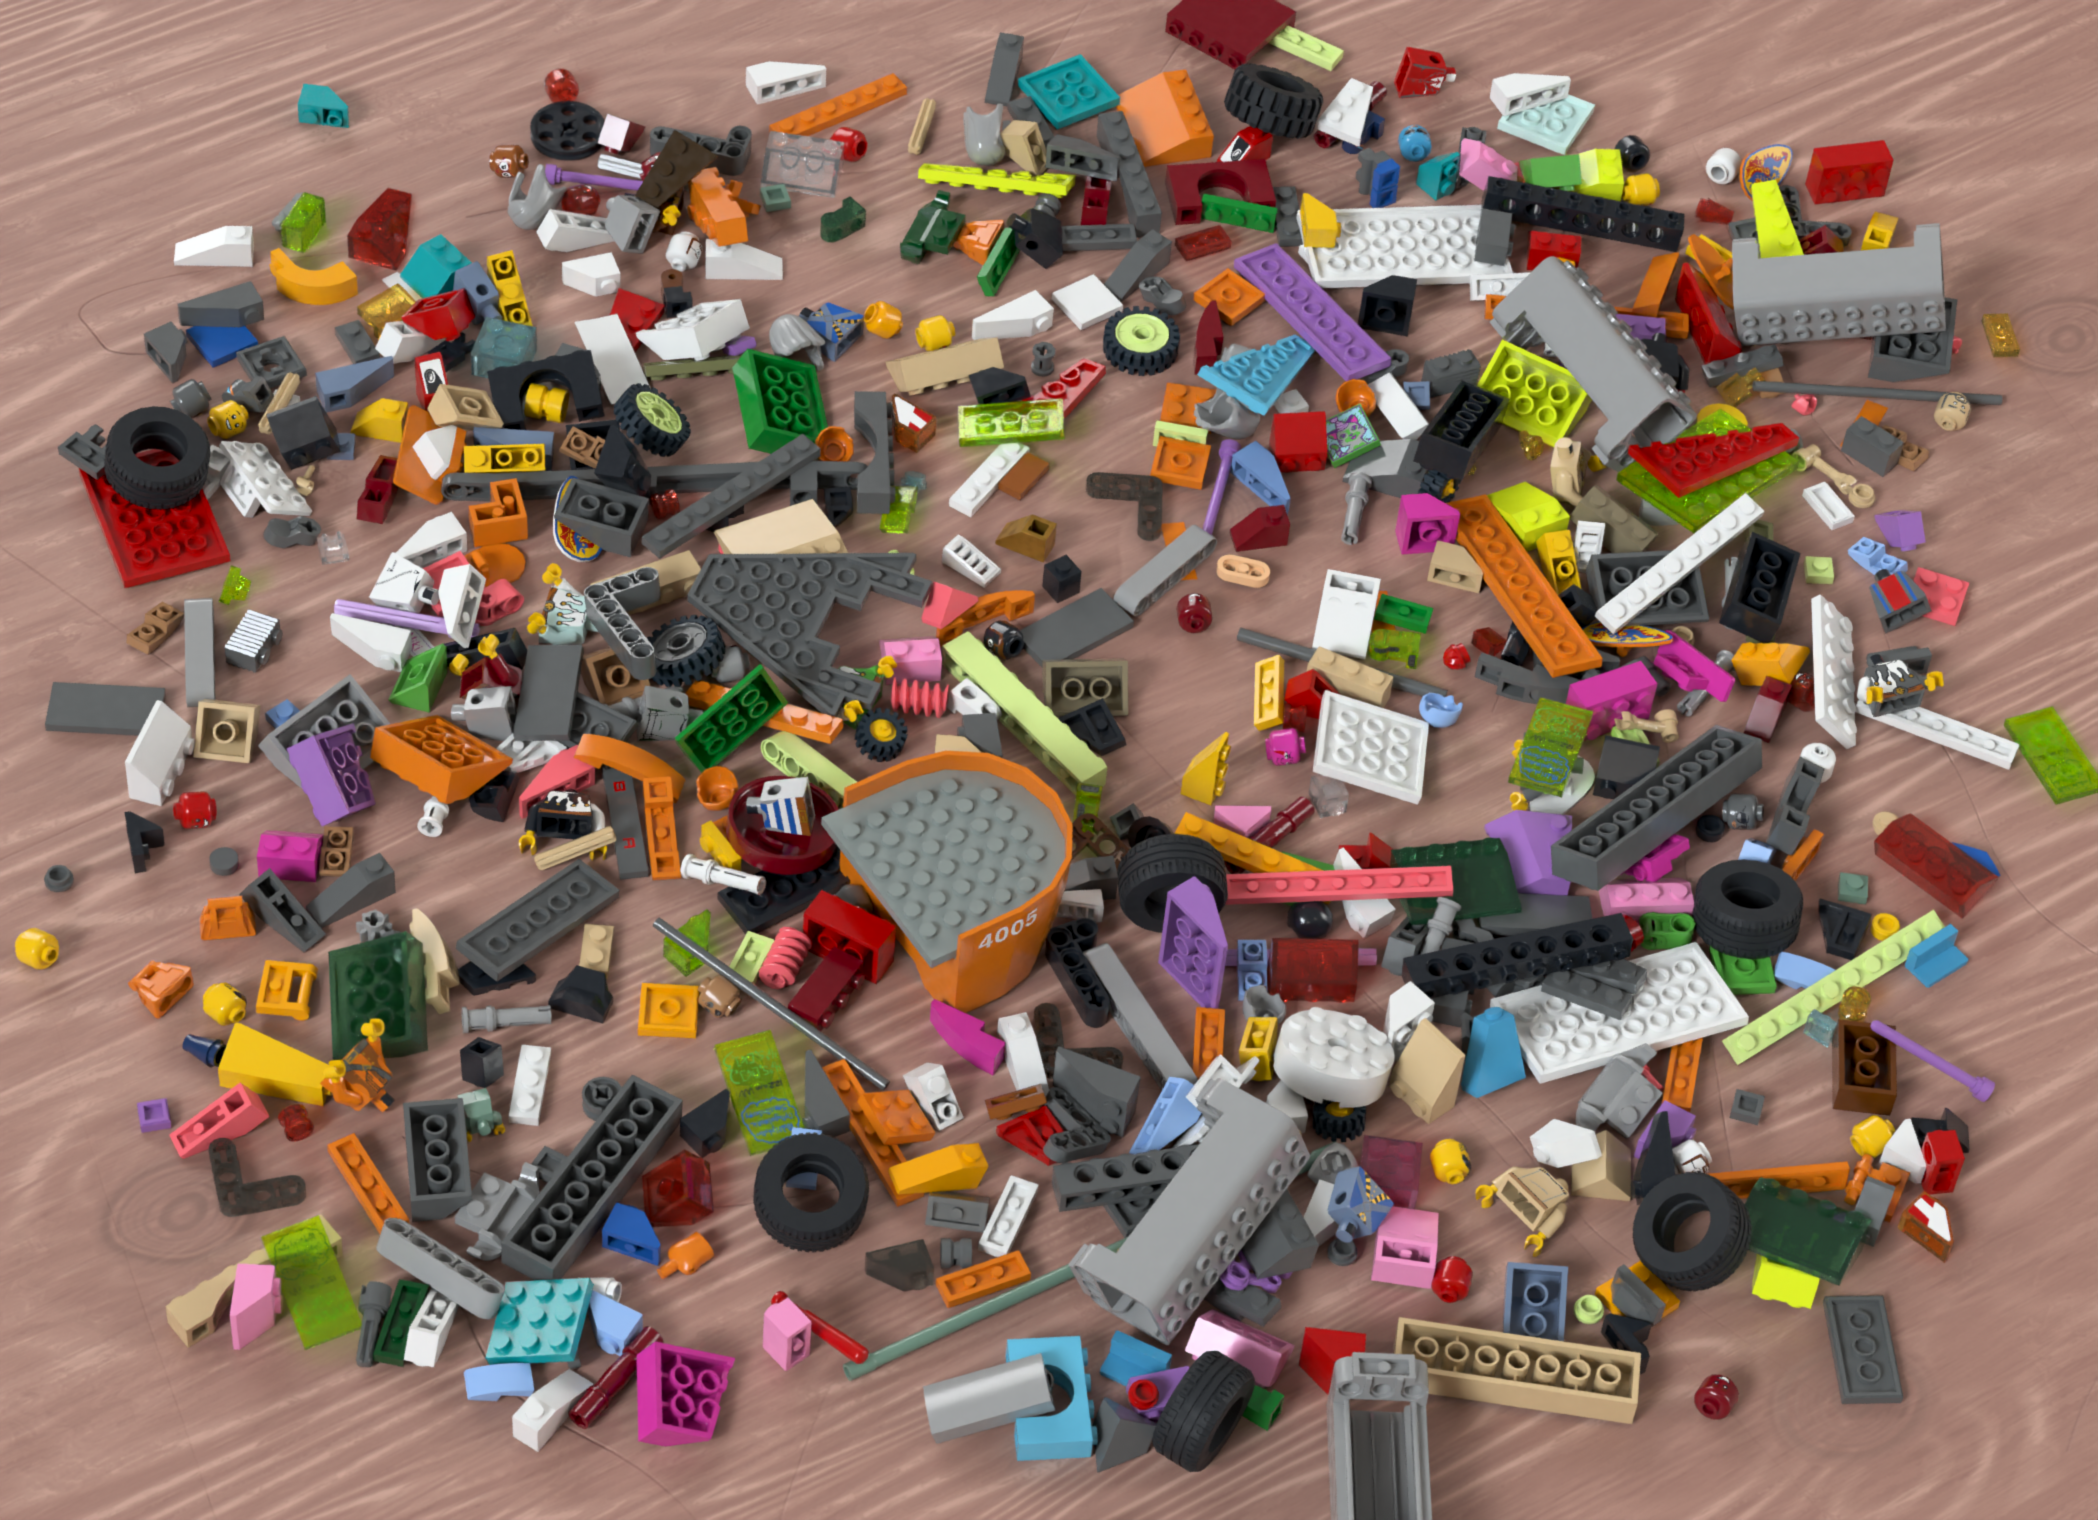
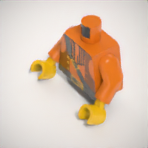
M371 1019L370 1023H364L361 1027V1032L364 1036H368L366 1040L363 1038L342 1060H330L328 1063L330 1067L325 1068L323 1071L325 1078L320 1084L333 1094L335 1102L349 1106L355 1111H360L371 1101L383 1113L395 1101L383 1089L392 1078V1072L386 1065L382 1054L381 1039L378 1037L383 1034L385 1029L384 1022L381 1019Z

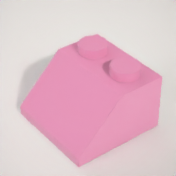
M1466 138L1461 141L1460 176L1483 191L1488 176L1517 181L1518 166L1511 160H1507L1493 148L1486 146L1480 141Z
M929 636L879 641L882 658L892 656L898 665L896 668H893L894 674L892 677H885L886 685L893 684L894 677H896L897 684H901L904 678L907 679V683H913L914 680L918 682L941 681L942 656L938 638Z
M237 1264L230 1310L234 1350L242 1349L275 1325L276 1313H282L283 1295H280L281 1278H276L275 1265Z

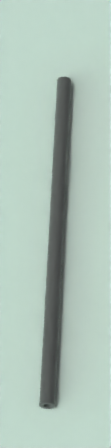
M1753 381L1752 385L1753 391L1934 402H1938L1944 394L1951 393ZM1961 393L1970 404H2002V395Z
M659 917L655 920L653 924L655 929L714 971L727 978L735 986L839 1060L845 1059L849 1067L883 1091L887 1088L890 1081L663 919Z

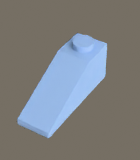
M1168 1078L1129 1154L1144 1153L1154 1149L1160 1150L1198 1121L1202 1112L1198 1111L1186 1098L1194 1086L1192 1083L1183 1078Z

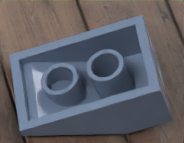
M1507 1263L1504 1286L1503 1333L1564 1342L1568 1280L1567 1266Z

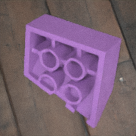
M354 723L314 735L287 748L290 763L299 775L302 789L308 795L313 806L314 816L319 820L321 826L331 824L375 805L368 774L361 768L359 763V757L363 756L361 748L354 744L352 736L356 732Z
M1515 810L1485 824L1484 829L1486 834L1490 836L1494 855H1497L1501 865L1500 871L1509 893L1568 895L1570 882L1552 875L1551 845L1572 830V816Z

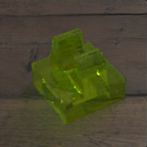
M230 566L219 602L229 605L231 599L245 601L251 586V580L240 575L241 568Z

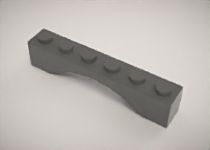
M1123 111L1098 114L1096 136L1100 147L1120 156L1118 176L1124 193L1128 220L1130 224H1134L1136 238L1145 236L1152 229L1160 234L1162 212Z
M854 392V428L868 440L875 452L872 462L857 476V513L889 514L890 503H895V487H890L894 486V470H889L894 467V453H889L893 452V436H888L892 435V419H887L891 418L892 406L891 402H886V392Z

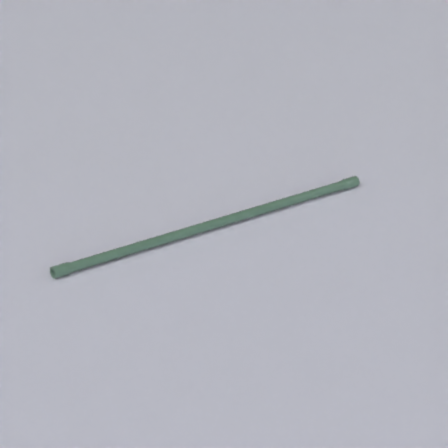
M1334 1142L1312 1151L1310 1159L1297 1176L1309 1171L1321 1152ZM1128 1237L1108 1245L1106 1248L1116 1253ZM1064 1265L882 1349L869 1353L867 1360L862 1364H856L851 1360L843 1364L844 1373L849 1381L857 1379L874 1371L881 1365L1075 1278L1069 1265Z

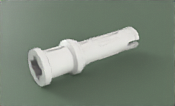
M432 795V798L424 805L425 813L418 821L417 827L422 834L429 837H437L442 833V822L449 814V807L447 804L439 802Z
M687 854L681 865V876L683 878L700 879L707 885L720 883L758 895L763 893L766 886L765 877L722 867L716 860H701L694 854Z

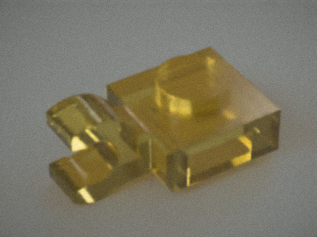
M1753 368L1743 377L1738 373L1734 374L1716 388L1727 405L1737 407L1753 395L1749 390L1752 388L1753 381L1766 380L1757 368Z

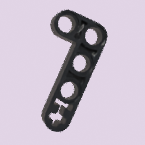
M1080 918L1050 929L1046 938L1045 956L1083 1022L1089 1027L1099 1028L1107 1022L1110 999L1083 954L1084 951L1096 947L1098 926L1090 918Z

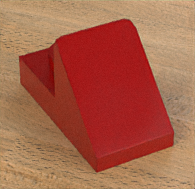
M1369 833L1367 845H1339L1338 851L1344 848L1361 869L1396 868L1394 849L1373 833Z

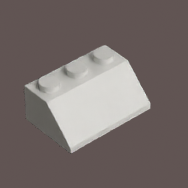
M159 700L153 706L125 761L129 798L162 806L166 796H170L173 792L176 776H180L183 772L187 755H191L194 750L195 739L192 738L191 726L164 702Z

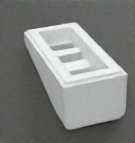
M1578 521L1573 543L1578 572L1586 573L1591 555L1601 553L1605 523ZM1582 533L1597 534V536L1584 535Z
M957 535L943 548L942 563L984 588L1001 573V569L960 535ZM983 569H986L987 571L983 575H981L980 572Z
M1101 889L1064 891L1056 917L1075 920L1090 918L1095 922H1102L1104 904Z

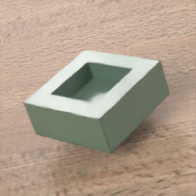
M785 184L760 188V197L766 212L791 208V199Z
M1840 872L1838 878V901L1866 904L1868 898V876Z

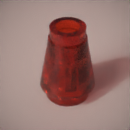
M1701 198L1695 212V217L1700 218L1702 222L1729 225L1734 211L1729 210L1710 198Z

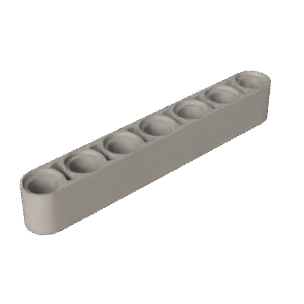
M1105 943L1084 951L1083 954L1109 996V1012L1161 1091L1169 1077L1183 1078L1195 1085L1198 1081L1195 1073L1109 944Z

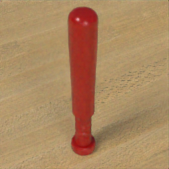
M778 1291L772 1297L771 1305L774 1303L779 1304L788 1298V1295L783 1291ZM795 1304L811 1321V1332L854 1363L862 1364L867 1360L869 1351L865 1346L822 1320L811 1311L804 1310Z

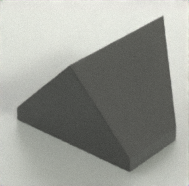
M1106 1397L1103 1398L1092 1426L1097 1427L1098 1441L1097 1445H1094L1097 1473L1146 1454L1152 1444L1156 1423Z

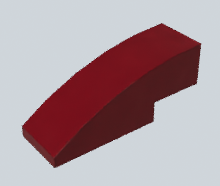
M1087 176L1081 225H1106L1111 180Z
M1216 300L1210 301L1202 314L1197 328L1193 359L1195 375L1199 373L1203 366L1208 365L1212 367L1217 362V355L1222 354L1224 336Z
M380 455L366 477L365 489L357 501V520L378 524L384 523L399 488L393 482L398 458Z

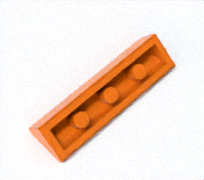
M1679 252L1653 257L1632 308L1633 313L1657 318L1676 270Z

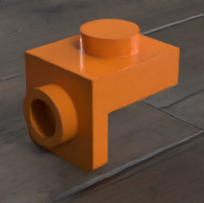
M731 180L730 184L726 185L725 190L729 189L731 191L733 200L738 203L745 217H749L750 213L758 215L761 205L739 198L743 183Z

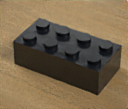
M1752 532L1739 552L1719 624L1762 643H1769L1781 626L1801 553Z

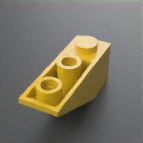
M1874 212L1860 251L1888 249L1899 218Z
M545 444L464 446L465 473L545 471Z
M1570 530L1544 533L1536 541L1541 568L1549 584L1557 595L1573 584L1581 588Z
M1224 732L1193 757L1183 775L1181 795L1210 806L1216 796H1222L1226 786V781H1223L1229 766L1225 761L1231 751V746L1228 745V732Z

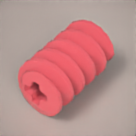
M894 677L891 692L892 710L897 712L902 705L904 714H908L911 707H913L914 714L919 715L922 708H924L926 717H930L933 710H935L936 717L941 718L947 707L949 685L947 684L944 692H942L939 683H936L933 690H930L929 683L925 681L922 689H920L917 680H914L912 686L908 687L907 679L904 678L899 686L897 685L896 677Z
M780 928L763 962V966L759 970L761 981L771 989H782L784 986L792 985L795 982V976L800 972V967L803 965L809 949L812 947L810 938L795 928Z

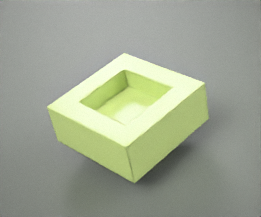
M1805 556L1804 571L1806 583L1832 584L1834 580L1832 558Z

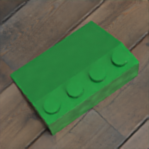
M747 348L732 367L749 449L772 454L802 434L815 443L820 432L828 427L815 365Z
M759 664L675 737V742L684 755L702 773L705 769L718 765L785 707L788 702L764 667Z

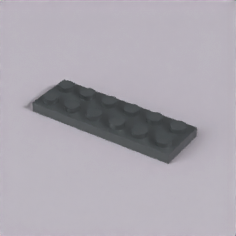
M577 859L459 939L456 943V950L495 981H499L618 899L620 890L582 860Z

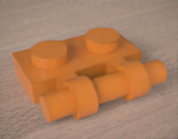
M1864 1154L1861 1161H1858L1854 1167L1853 1172L1855 1175L1853 1180L1849 1181L1846 1186L1844 1201L1848 1205H1855L1856 1201L1859 1200L1867 1176L1895 1186L1896 1188L1884 1220L1890 1223L1910 1173L1882 1162L1880 1169L1876 1170L1872 1167L1873 1157Z

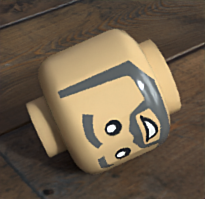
M1951 392L1944 394L1938 401L1934 412V420L1944 430H1960L1968 420L1971 404L1961 393Z

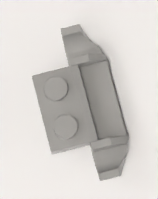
M1645 1043L1610 1059L1578 1101L1576 1126L1595 1132L1600 1124L1607 1122L1625 1139L1630 1137L1662 1095L1659 1089L1641 1075L1645 1064L1657 1052Z
M525 1162L518 1181L513 1180L511 1184L484 1172L472 1190V1200L463 1205L455 1215V1224L479 1234V1240L475 1246H469L467 1249L468 1255L484 1261L493 1260L501 1256V1242L539 1195V1167Z

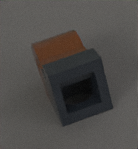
M668 269L662 272L661 296L665 305L666 317L676 318L678 313L692 308L691 292H683L682 272L676 269Z

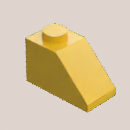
M1303 193L1300 218L1304 247L1334 248L1336 238L1341 236V223L1337 222L1336 212L1310 194Z
M381 398L357 412L351 433L356 436L401 443L408 412V402Z
M1277 1017L1248 1018L1239 1048V1058L1241 1065L1254 1056L1259 1059V1062L1254 1067L1256 1073L1250 1080H1272L1275 1062L1273 1054L1277 1044Z

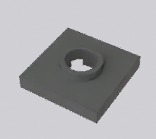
M285 336L236 352L237 360L249 379L252 381L255 376H263L269 388L281 385L286 374L289 372L298 374L300 378L307 376L305 366ZM268 364L279 365L276 368H271V372L264 370V367Z

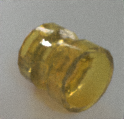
M1857 986L1847 988L1843 993L1842 1002L1838 1009L1839 1019L1864 1022L1867 1010L1871 1004L1869 992Z

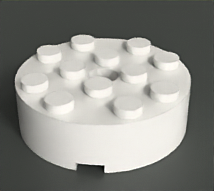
M1312 1007L1310 1010L1291 1015L1283 1023L1273 1054L1275 1061L1273 1067L1278 1077L1296 1093L1321 1104L1323 1099L1339 1102V1107L1353 1108L1369 1105L1383 1095L1395 1055L1390 1042L1387 1041L1386 1034L1368 1024L1365 1018L1358 1015L1351 1016L1337 1011Z

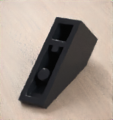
M516 628L471 637L468 648H463L456 641L444 643L447 649V667H449L457 654H462L469 661L465 670L484 657L490 658L478 650V645L483 637L487 638L490 634L495 635L499 640V645L495 649L497 654L501 653L507 664L518 667L523 670L526 662L527 648Z
M1662 1111L1654 1115L1633 1175L1634 1181H1631L1630 1184L1631 1195L1633 1198H1636L1637 1205L1641 1204L1644 1197L1657 1184L1675 1175L1668 1111Z

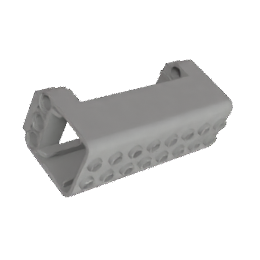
M1940 223L1916 225L1914 247L1760 258V244L1757 243L1756 238L1733 239L1732 241L1733 304L1738 341H1740L1741 346L1946 331Z
M1554 256L1548 257L1494 308L1492 312L1494 318L1490 321V324L1503 339L1524 350L1529 347L1538 346L1542 342L1551 348L1608 419L1598 430L1599 433L1594 439L1596 444L1591 449L1604 465L1628 477L1631 473H1637L1644 469L1628 454L1629 445L1638 444L1642 448L1649 447L1651 442L1661 441L1662 444L1672 443L1694 422L1697 414L1689 405L1691 400L1682 391L1678 392L1674 387L1676 385L1674 379L1667 373L1663 374L1659 369L1662 366L1654 356H1649L1645 352L1647 349L1646 345L1639 338L1636 337L1634 339L1630 334L1632 332L1631 327L1624 320L1620 321L1616 317L1617 310L1609 302L1605 303L1601 299L1603 294L1595 285H1590L1587 282L1589 279L1588 275L1580 267L1576 269L1568 260L1563 262Z
M1220 1078L1216 1080L1210 1079L1195 1099L1198 1104L1197 1110L1202 1112L1205 1118L1204 1124L1211 1130L1120 1249L1114 1253L1101 1244L1097 1246L1090 1244L1088 1246L1084 1243L1068 1264L1083 1292L1089 1295L1096 1304L1165 1345L1171 1343L1310 1159V1154L1295 1122L1288 1115Z
M1353 1352L1351 1357H1343L1335 1362L1326 1405L1331 1520H1432L1426 1404L1429 1395L1428 1367L1424 1361L1415 1359V1355ZM1349 1399L1410 1401V1405L1404 1407V1412L1350 1410Z

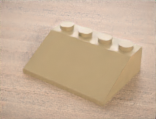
M813 499L724 527L714 532L724 554L848 553L839 532Z

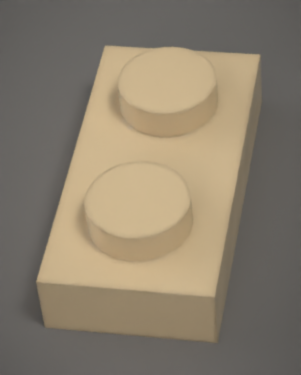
M585 924L579 966L603 972L606 974V979H608L614 926Z

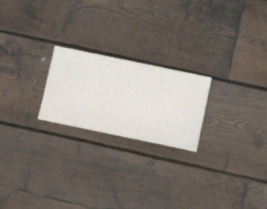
M618 314L575 322L586 349L591 350L594 364L601 375V383L611 404H615L632 384L641 383L642 386L644 384L649 385Z

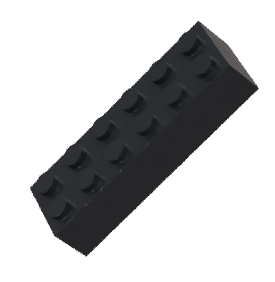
M1461 381L1422 433L1413 462L1419 463L1424 469L1442 472L1450 479L1463 480L1501 427L1510 399Z

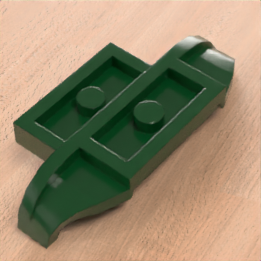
M938 190L934 200L918 210V214L905 238L900 242V255L903 260L911 261L912 264L918 265L924 258L927 250L946 255L949 254L966 222L964 214L948 211L950 192Z

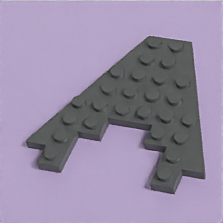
M915 553L709 554L687 595L689 603L707 618L712 619L719 628L823 714L837 717L844 702L848 703L853 700H858L863 709L871 710L881 690V683L833 668L840 653V645L819 639L818 636L835 603L861 611L872 591L922 608L931 591L932 581L910 574L916 562Z

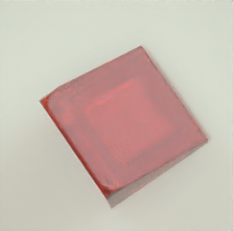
M1490 627L1475 630L1471 644L1483 653L1495 656L1503 650L1507 643L1505 638Z

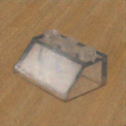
M770 131L765 149L760 187L785 184L787 191L835 198L844 165L845 142Z

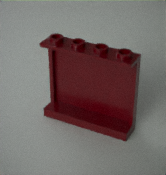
M1182 0L1167 13L1165 32L1235 70L1240 65L1247 64L1256 53L1285 27L1290 26L1294 28L1296 11L1276 0Z

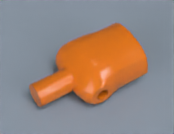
M695 1232L669 1248L668 1257L670 1261L659 1267L657 1272L662 1279H665L677 1270L685 1275H692L701 1265L714 1257L713 1250L700 1233Z

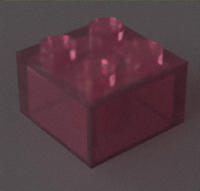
M1364 1135L1359 1166L1392 1200L1394 1207L1415 1209L1419 1190L1423 1143Z

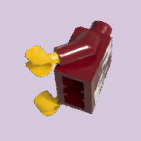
M490 634L487 638L483 637L478 645L479 652L490 658L484 657L466 670L465 668L468 666L469 661L462 654H457L450 663L449 669L451 673L461 676L460 698L466 699L468 691L471 689L506 686L511 687L514 698L520 697L522 671L518 667L507 664L501 653L497 654L495 649L499 645V640L495 635Z

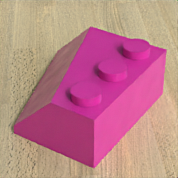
M660 1342L652 1343L637 1354L638 1441L665 1447L709 1441L712 1438L721 1408L719 1403L722 1393L727 1388L728 1380L726 1379L729 1369L733 1367L735 1358Z

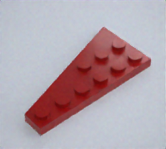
M1783 423L1753 427L1750 432L1739 433L1738 430H1730L1727 432V435L1716 436L1715 433L1677 438L1675 443L1662 444L1661 441L1651 442V446L1642 448L1638 444L1629 445L1628 454L1680 498L1797 446L1799 437Z

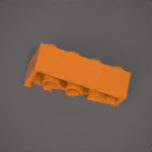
M716 167L703 169L698 176L688 182L691 205H688L690 220H693L696 226L718 247L747 242L748 234L745 215L738 203L733 200L731 191L729 189L725 190L722 187L725 186V181L722 177L718 178V169Z

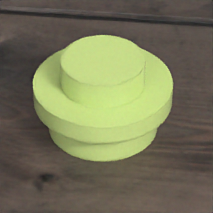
M1585 1295L1576 1301L1573 1311L1575 1317L1580 1322L1595 1324L1602 1319L1604 1307L1596 1296Z

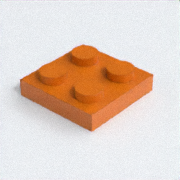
M1227 268L1194 293L1193 300L1205 309L1210 301L1216 300L1220 319L1233 326L1265 302V294Z
M1167 382L1160 421L1202 428L1195 422L1197 418L1194 416V405L1212 399L1216 390Z
M1160 436L1150 473V480L1201 490L1211 452V445Z
M909 1089L862 1093L857 1101L883 1145L931 1141L935 1135L934 1129Z

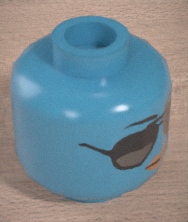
M1410 125L1399 134L1398 144L1400 152L1405 159L1417 162L1427 158L1430 154L1432 144L1429 133L1424 127Z

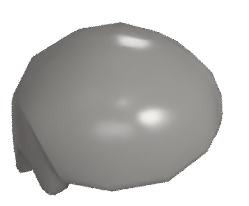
M1253 986L1245 991L1242 1012L1246 1021H1248L1249 1017H1277L1279 1025L1285 1019L1286 1005L1281 1000L1280 994L1270 995L1266 990V986Z

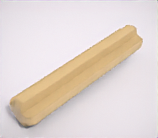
M925 98L922 102L908 144V152L910 154L918 155L921 153L936 109V101L934 99Z
M291 372L286 374L258 424L261 433H266L267 435L272 433L266 414L287 407L300 384V376Z
M607 826L535 855V863L539 870L560 864L615 842V832L611 826Z

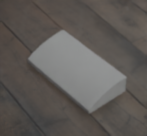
M1042 1353L923 1386L931 1434L936 1444L1015 1422L1016 1418L1033 1417L1055 1411Z

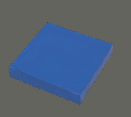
M193 326L186 330V337L213 368L236 358V352L258 345V340L246 326Z

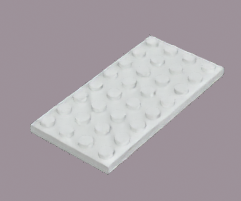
M1481 205L1332 209L1336 212L1337 222L1341 223V236L1336 238L1335 247H1305L1312 279L1321 288L1367 287L1391 275L1418 279L1417 285L1470 283V275L1513 273L1508 256H1506L1504 266L1474 261ZM1298 210L1296 218L1303 241L1300 210Z
M1697 942L1629 960L1647 969V979L1636 994L1630 993L1633 994L1632 1003L1621 1020L1541 992L1542 985L1490 1000V1008L1500 1007L1514 1015L1521 1055L1540 1084L1604 1066L1610 1059L1620 1053L1645 1043L1657 1051L1748 1025L1749 1016Z

